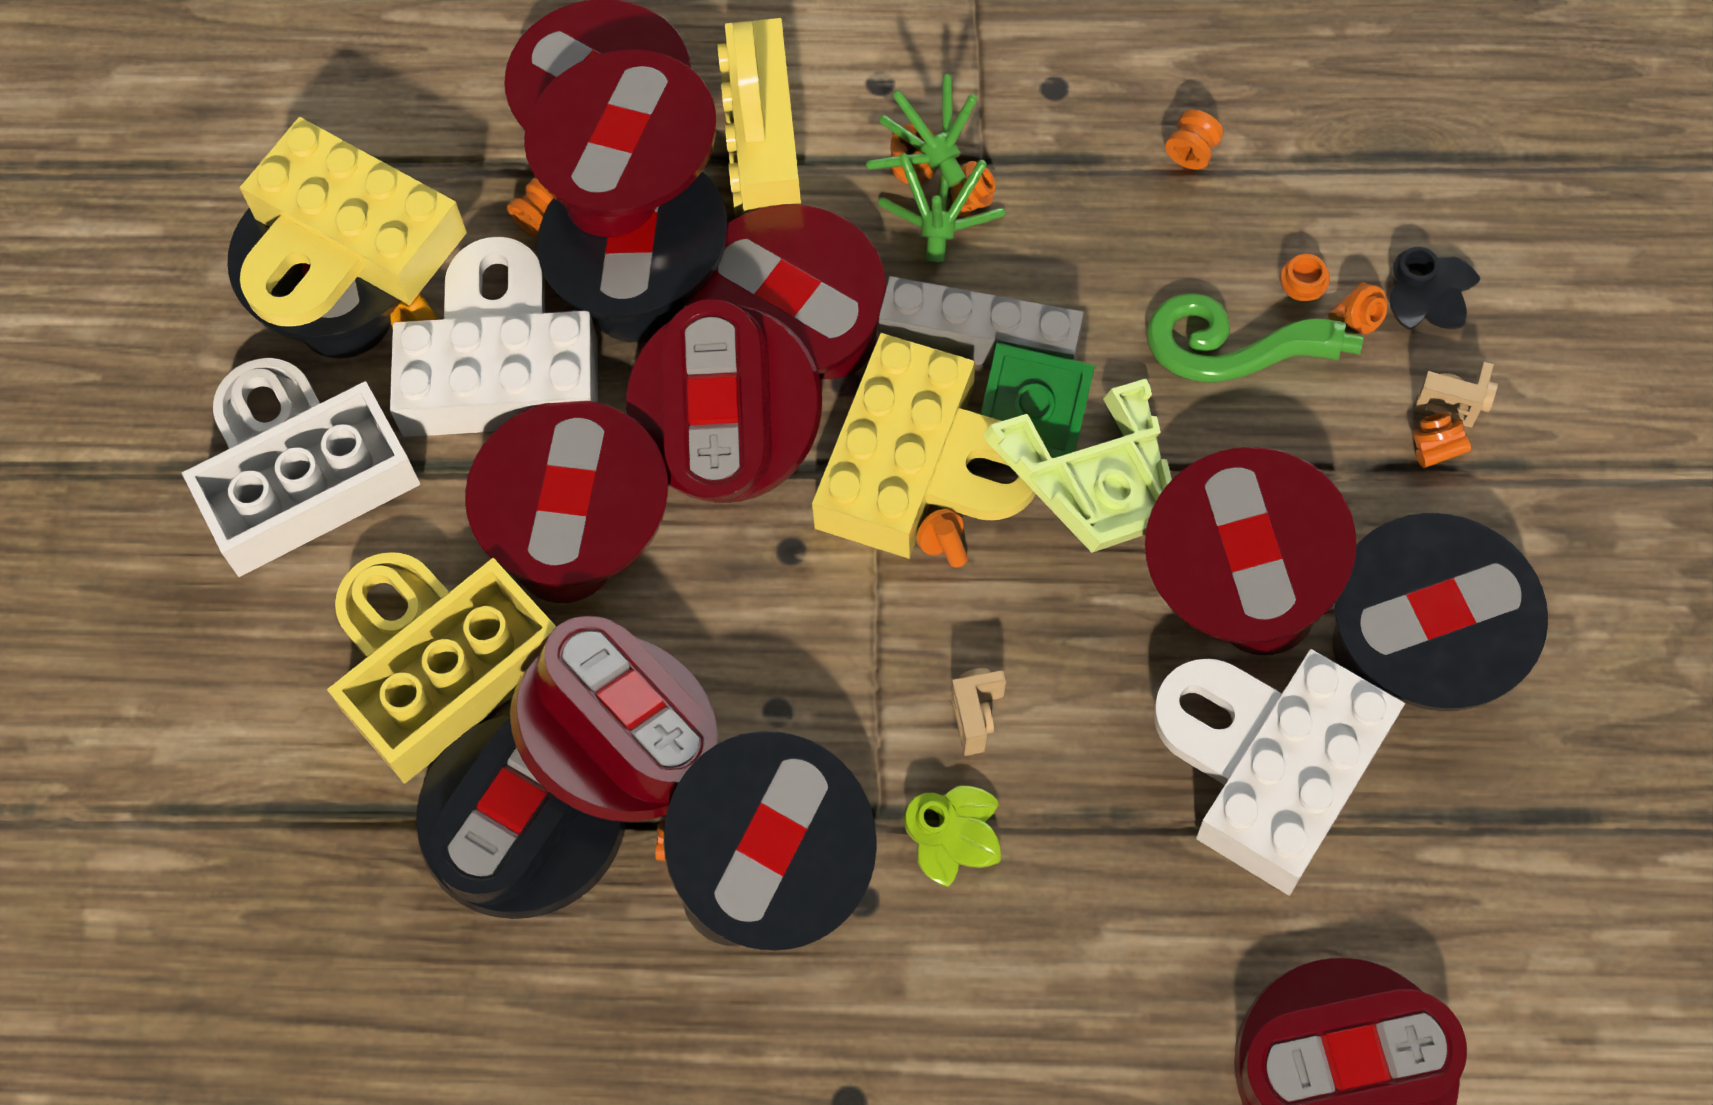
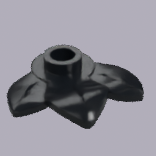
M1412 247L1400 253L1393 263L1392 277L1396 285L1390 294V308L1400 325L1408 330L1418 326L1424 318L1429 323L1440 328H1462L1467 318V308L1462 292L1474 287L1481 278L1472 266L1460 258H1438L1428 248ZM1409 270H1417L1423 276L1413 275Z

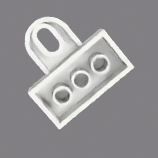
M506 237L484 238L467 245L458 252L451 261L445 276L443 320L393 323L390 411L403 437L495 432L512 417L541 404L573 401L598 403V339L590 312L545 313V279L539 260L529 247L517 240ZM493 264H504L508 267L507 292L503 297L496 300L484 298L482 296L485 269Z
M261 358L248 361L236 367L222 380L214 396L213 414L229 449L182 472L222 555L238 577L421 485L407 455L366 381L320 403L301 370L287 361L275 358ZM261 386L271 388L281 404V411L278 417L266 423L255 420L247 405L249 393Z
M1310 649L1283 693L1276 691L1241 669L1224 661L1199 659L1182 664L1165 678L1159 688L1154 706V722L1160 739L1174 755L1225 785L1203 819L1196 839L1290 896L1395 723L1405 703ZM1188 693L1200 694L1228 711L1232 718V724L1225 729H1213L1186 713L1181 708L1179 700Z

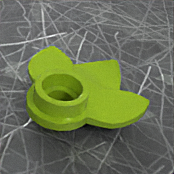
M958 786L944 796L938 793L927 792L916 796L908 803L904 812V826L908 835L917 842V862L921 870L932 881L941 886L949 887L958 873L959 865L983 868L1000 862L1001 849L998 838L992 828L985 823L994 814L999 805L993 795L973 786ZM925 810H933L938 814L940 819L938 827H931L925 822Z

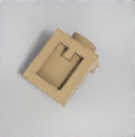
M1483 362L1474 383L1466 382L1454 374H1438L1428 371L1418 394L1414 412L1427 416L1447 412L1450 413L1451 419H1461L1464 426L1472 428L1480 410L1489 413L1498 387L1497 383L1490 382L1494 364Z
M978 668L961 674L959 679L952 680L951 702L964 756L985 752L987 734L994 733L989 703L984 701L1004 697L1006 685L1004 671L990 672L989 669Z

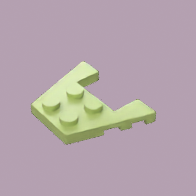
M1147 379L1112 388L1103 398L1124 436L1051 458L1028 414L991 424L983 433L986 442L1091 553L1145 535L1152 508L1159 495L1172 480L1167 459H1161L1156 437L1161 431L1157 416H1151L1148 399L1152 393Z

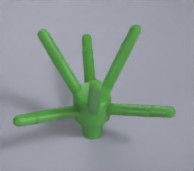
M949 74L943 75L942 133L933 136L902 92L895 91L893 93L894 99L924 141L885 115L879 118V122L921 152L908 155L912 165L928 163L932 171L940 169L950 188L964 181L967 177L956 160L961 153L955 142L977 102V96L975 94L968 96L952 126V78ZM900 156L869 160L866 163V167L870 170L902 166Z
M906 153L900 155V162L921 216L882 197L878 200L879 206L921 227V237H927L925 261L944 263L946 239H954V231L998 219L1006 214L1005 209L998 208L955 220L986 168L984 160L977 162L949 211H946L949 185L943 174L940 173L938 194L932 198V210H930L911 160Z

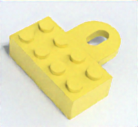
M782 19L726 23V43L717 44L720 72L722 74L721 90L726 117V142L730 160L729 176L736 219L745 213L767 206L801 204Z
M298 117L239 187L255 219L270 227L243 262L240 272L241 289L250 307L260 318L279 326H299L319 319L336 304L357 276L410 305L467 234L456 201L301 117ZM298 263L311 265L307 274L290 294L284 297H274L271 295L273 288L293 265Z
M880 333L812 502L815 529L910 559L916 543L918 529L926 517L930 504L944 509H951L957 513L981 520L1005 519L1019 513L1030 504L1036 493L1020 477L1012 483L1002 484L973 475L966 467L971 460L976 458H985L1008 465L983 437V433L991 424L1001 421L966 410L974 390L975 361Z
M394 552L373 555L356 564L345 575L339 585L335 600L336 615L341 627L366 659L330 686L327 691L347 718L405 784L439 757L443 750L456 739L482 722L513 696L520 677L528 666L541 654L549 635L556 626L494 558L449 592L422 562L412 556ZM388 583L399 592L408 603V609L404 616L400 619L389 621L383 619L367 602V594L374 585Z

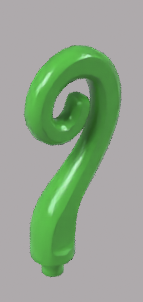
M1196 293L1177 295L1164 301L1154 311L1146 329L1148 346L1160 365L1181 378L1203 383H1217L1239 379L1292 357L1305 356L1339 361L1340 352L1360 355L1364 335L1345 332L1346 322L1330 319H1307L1289 323L1233 353L1221 356L1197 355L1179 347L1174 341L1172 331L1178 320L1187 316H1198L1208 322L1209 327L1206 330L1193 332L1189 337L1188 344L1190 349L1198 352L1214 351L1219 348L1229 336L1230 323L1228 314L1222 304L1209 296Z

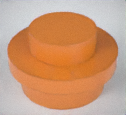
M1300 254L1290 259L1284 265L1280 275V283L1284 292L1295 300L1305 302L1316 300L1324 295L1330 282V274L1325 263L1319 257L1312 254Z

